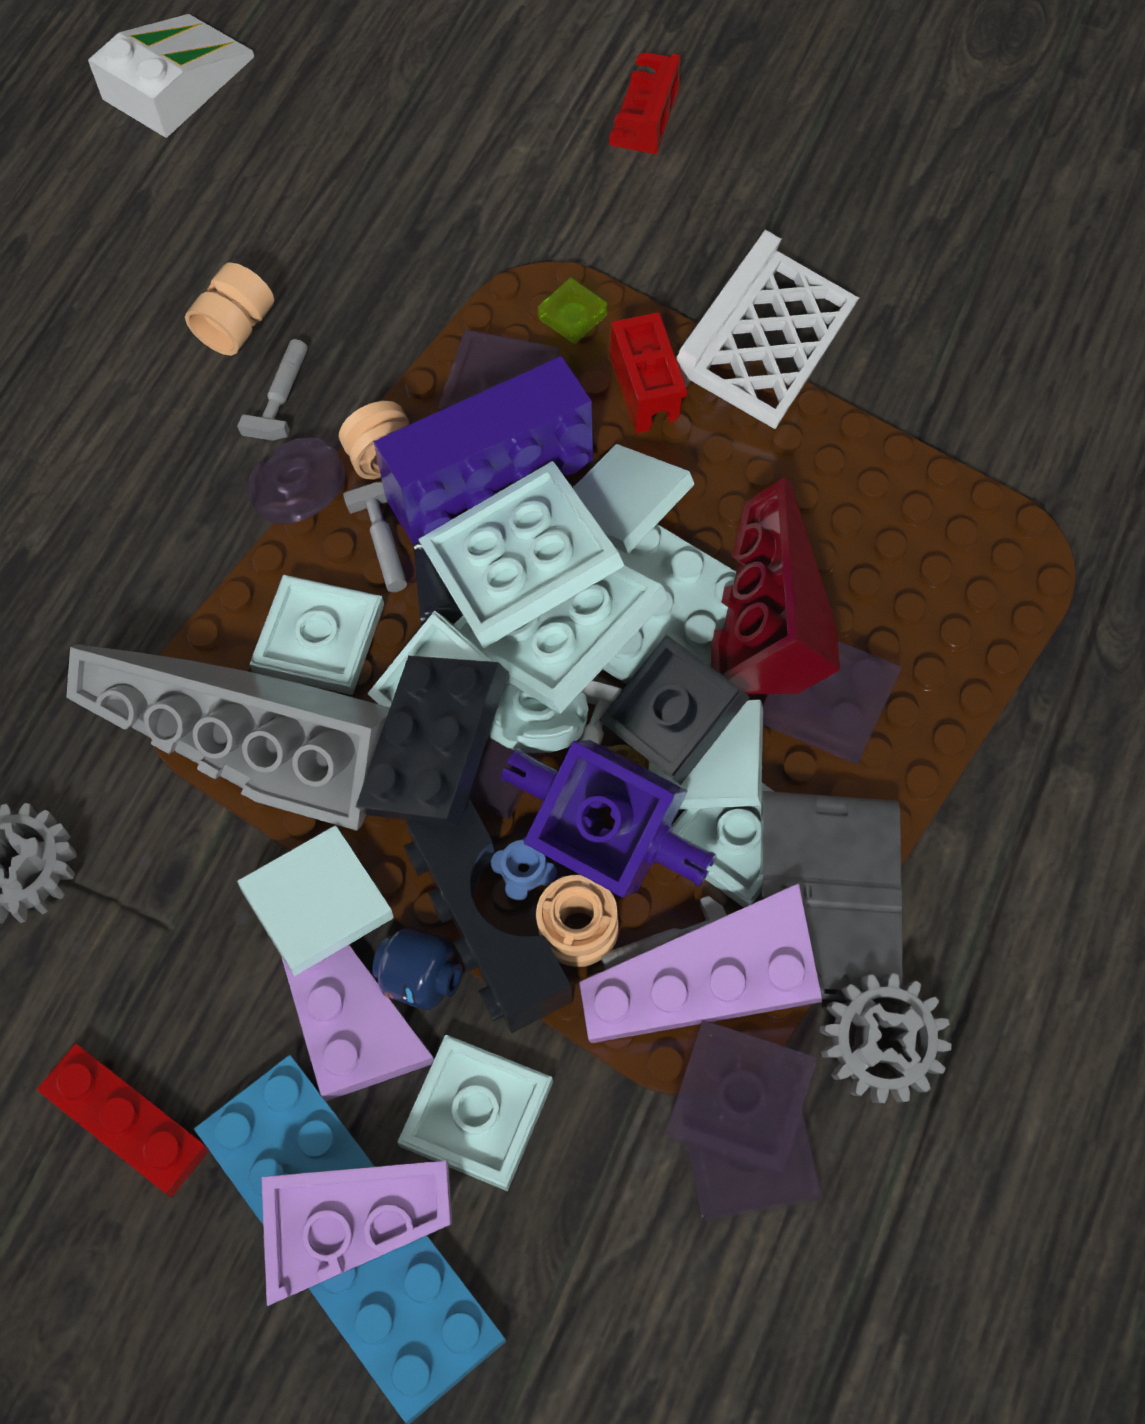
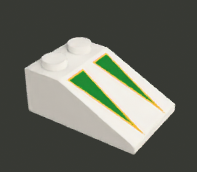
M186 14L119 32L90 57L88 61L104 101L167 138L254 58L253 50L192 15Z

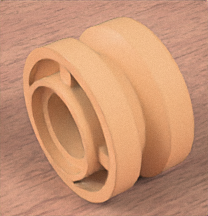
M378 401L368 404L352 413L342 424L339 431V440L345 452L350 456V461L355 471L362 478L381 479L373 441L409 425V420L399 404L392 401Z
M570 875L554 881L540 896L536 908L539 935H544L558 962L572 967L589 966L599 962L602 955L613 949L617 941L619 926L617 905L610 890L582 875ZM575 913H584L592 918L590 924L581 929H571L563 924L568 916Z

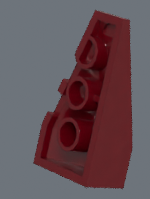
M783 477L744 503L732 557L739 561L733 585L724 587L721 603L728 607L723 629L714 630L711 642V668L746 694H799L841 670L836 624L792 484Z

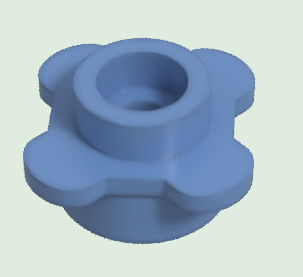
M526 837L509 844L504 851H497L491 859L493 871L502 875L506 882V894L513 900L525 899L528 891L539 885L549 886L557 877L555 865L548 863L544 854L523 844ZM521 864H527L529 866V870L527 872H521L519 871V866Z

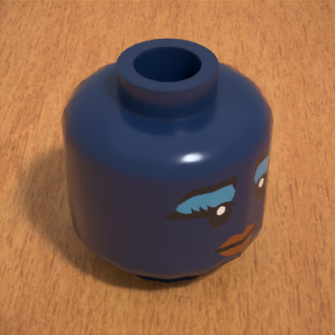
M406 927L397 931L394 936L385 937L381 942L374 957L373 975L374 978L378 979L380 990L384 996L423 1010H430L438 1006L445 996L452 997L455 994L462 978V965L456 963V951L452 942L428 932Z

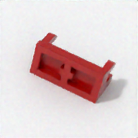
M640 53L637 55L635 64L642 67L649 66L656 73H648L646 71L632 72L622 107L614 119L615 126L609 136L610 146L658 154L680 89L681 55L672 54L671 57L653 53Z
M657 312L611 322L610 359L636 434L649 431L653 423L652 416L660 411H666L669 423L675 422L680 415L681 400L687 397V389L660 313Z

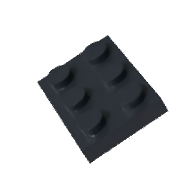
M408 655L355 807L370 816L459 827L509 671L499 662Z

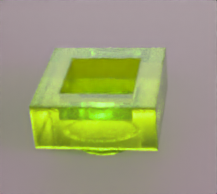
M570 277L538 306L539 320L573 344H576L607 315V302Z

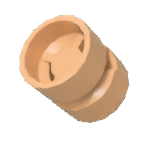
M228 262L213 277L210 286L207 288L208 292L200 294L186 312L185 320L189 329L202 343L214 351L232 356L238 353L250 337L253 330L252 326L262 321L275 300L268 285L257 274L240 264Z

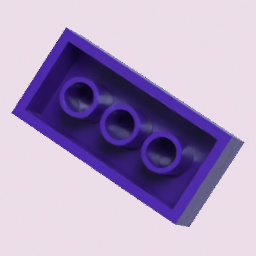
M562 356L373 441L386 500L412 545L418 543L419 538L552 461L561 473L565 475L574 474L587 463L593 461L592 401Z

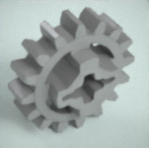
M28 803L23 804L18 814H15L7 804L1 805L0 888L3 893L0 894V924H3L9 912L20 923L26 922L27 909L35 907L41 914H45L48 910L44 900L49 895L62 899L65 895L58 886L60 879H74L75 875L72 869L64 863L77 857L76 851L67 842L71 836L61 823L56 824L57 821L49 811L44 810L38 814ZM24 833L37 835L44 839V842L39 843L35 837L25 839Z
M894 973L885 975L881 987L874 974L861 977L862 992L852 984L842 987L841 992L846 1003H828L826 1009L836 1020L834 1024L820 1026L819 1030L820 1033L833 1039V1045L821 1051L822 1057H837L840 1063L834 1069L831 1076L834 1080H841L850 1076L853 1080L849 1093L854 1096H861L870 1087L873 1103H885L889 1089L896 1102L910 1101L909 1085L918 1092L930 1090L931 1088L925 1074L927 1072L932 1074L944 1073L946 1068L935 1059L936 1053L949 1051L952 1046L947 1041L938 1039V1031L950 1025L948 1019H934L931 1014L939 1000L936 997L924 1000L917 998L921 983L918 981L908 982L900 989L899 976ZM873 999L893 1000L903 1005L904 1008L895 1013L886 1012L880 1003L875 1004ZM851 1021L856 1026L855 1042L852 1047L849 1044ZM890 1027L894 1033L888 1040L891 1048L879 1049L876 1044L882 1037L879 1029ZM918 1030H920L921 1036L919 1054L915 1051ZM877 1063L885 1064L890 1072H895L897 1077L890 1079L879 1078L865 1070Z

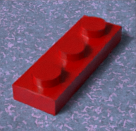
M76 1043L36 1089L170 1198L175 1195L209 1152L207 1146Z

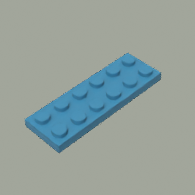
M291 1055L283 1059L194 1128L262 1224L261 1177L375 1167ZM427 1235L309 1287L311 1293L406 1424L413 1422L506 1342V1339Z

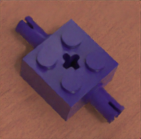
M590 739L573 741L559 771L525 754L519 748L507 760L506 763L512 765L511 769L503 768L501 780L506 783L509 782L543 801L523 844L622 898L639 890L650 866H653L656 862L693 881L699 887L710 871L707 868L708 866H713L717 854L712 851L709 852L672 832L673 826L671 824L688 792L680 786ZM610 806L612 809L610 816L615 819V824L604 828L605 817L598 813L599 808Z

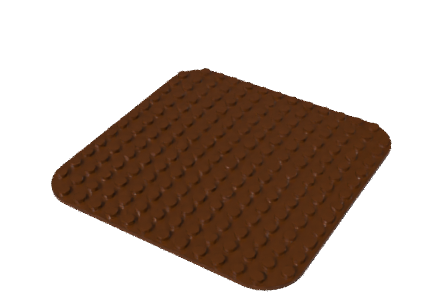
M575 262L532 263L494 276L471 296L381 401H392L399 404L405 412L410 425L562 356L592 401L593 461L587 463L574 474H563L573 488L615 444L690 471L694 482L693 487L657 524L734 571H737L739 561L732 557L744 503L783 477L788 479L796 496L836 624L841 670L799 694H747L750 697L748 700H761L763 706L762 783L774 792L899 801L902 868L1067 613L1074 593L1075 566L1069 544L1058 525L1042 508L1023 495L807 381L776 429L691 381L686 387L687 397L681 400L680 415L675 422L669 423L666 411H660L652 416L653 423L649 431L636 434L610 359L611 322L659 312L675 358H677L681 347L698 324L605 274ZM736 344L738 349H743V347ZM762 360L743 362L749 377L768 375ZM731 363L711 365L708 369L723 379L736 378ZM778 366L781 374L790 373ZM773 388L754 390L757 399L776 409L779 402ZM341 445L172 638L159 656L252 672L249 664L283 575L382 596L384 607L354 693L349 695L327 689L323 690L378 704L367 693L421 628L414 545H412L388 502L379 504L384 521L390 525L407 582V586L403 590L389 592L386 588L371 537L370 527L372 523L368 510L364 509L350 514L343 496L345 492L375 482L382 483V479L372 480L359 476L350 461V456ZM603 669L592 680L621 688L622 690L627 685ZM587 703L589 710L586 725L590 723L596 705ZM603 724L604 736L600 745L649 770V760ZM488 736L469 798L492 839L494 853L500 850L504 851L509 844L522 840L527 836L543 801L513 784L501 780L503 768L511 769L512 765L506 762L515 750L505 747ZM571 745L568 748L551 753H524L559 771ZM154 746L163 762L177 776L288 851L295 849L335 826L332 823L255 802L241 794L243 788L221 776L213 779L197 770L199 764L176 751L168 754ZM610 806L599 808L598 813L605 817L604 828L615 824V819L610 816L612 810ZM685 809L678 810L671 825H673ZM366 814L361 828L357 831L336 825L391 908L394 917L392 921L402 928L412 927L443 937L450 942L461 937L452 919L443 924L440 921L428 896V892L436 889L428 873L417 876L403 846L412 841L405 823L407 822L406 820ZM545 856L546 861L556 867V880L570 875H580ZM656 862L653 866H650L637 892L624 898L611 892L617 905L619 926L617 941L613 949L636 941L638 942L641 939L672 928L684 929L706 921L700 906V899L707 896L723 906L726 915L741 910L743 907L706 879L699 887L693 881ZM521 864L519 866V871L521 872H527L529 870V866L527 864ZM490 865L481 877L475 895V906L481 916L489 924L502 932L524 937L540 936L536 919V908L540 896L548 886L539 885L528 891L525 899L513 900L506 894V882L502 875L494 872ZM575 913L568 916L563 924L571 929H581L589 925L592 918L584 913ZM456 951V963L461 964L462 968L465 969ZM601 960L584 967H572L559 962L571 985L573 1002L539 1020L622 1076L642 1087L666 1095L700 1097L729 1091L745 1084L763 1072L785 1048L813 1004L591 1043L588 1040L580 982L605 971ZM477 968L469 971V973L484 982Z

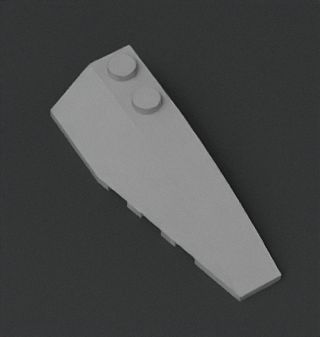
M77 644L70 647L66 698L124 730L129 727L136 729L150 737L153 746L168 754L176 751L199 764L197 770L213 779L219 776L243 788L241 794L255 802L356 831L361 828L366 814L355 806L390 707L288 680L212 664Z

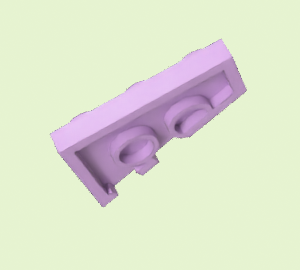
M448 1161L261 1177L267 1306L451 1225L452 1211Z

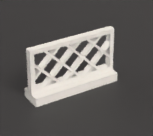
M765 230L683 344L676 361L686 387L693 381L776 429L855 307L859 297L778 252L777 249L782 239ZM776 271L794 280L796 288L779 289L773 275ZM825 298L841 307V309L837 312L820 313L815 299ZM802 300L807 314L790 316L784 302ZM772 303L777 317L758 318L753 305ZM813 327L819 341L801 343L795 328ZM783 330L788 344L769 346L764 331ZM752 333L757 347L738 349L732 334ZM794 357L799 372L781 374L775 359ZM762 360L768 375L749 377L743 362ZM731 363L736 378L723 379L708 369L711 365ZM773 388L779 402L776 409L757 399L754 390Z

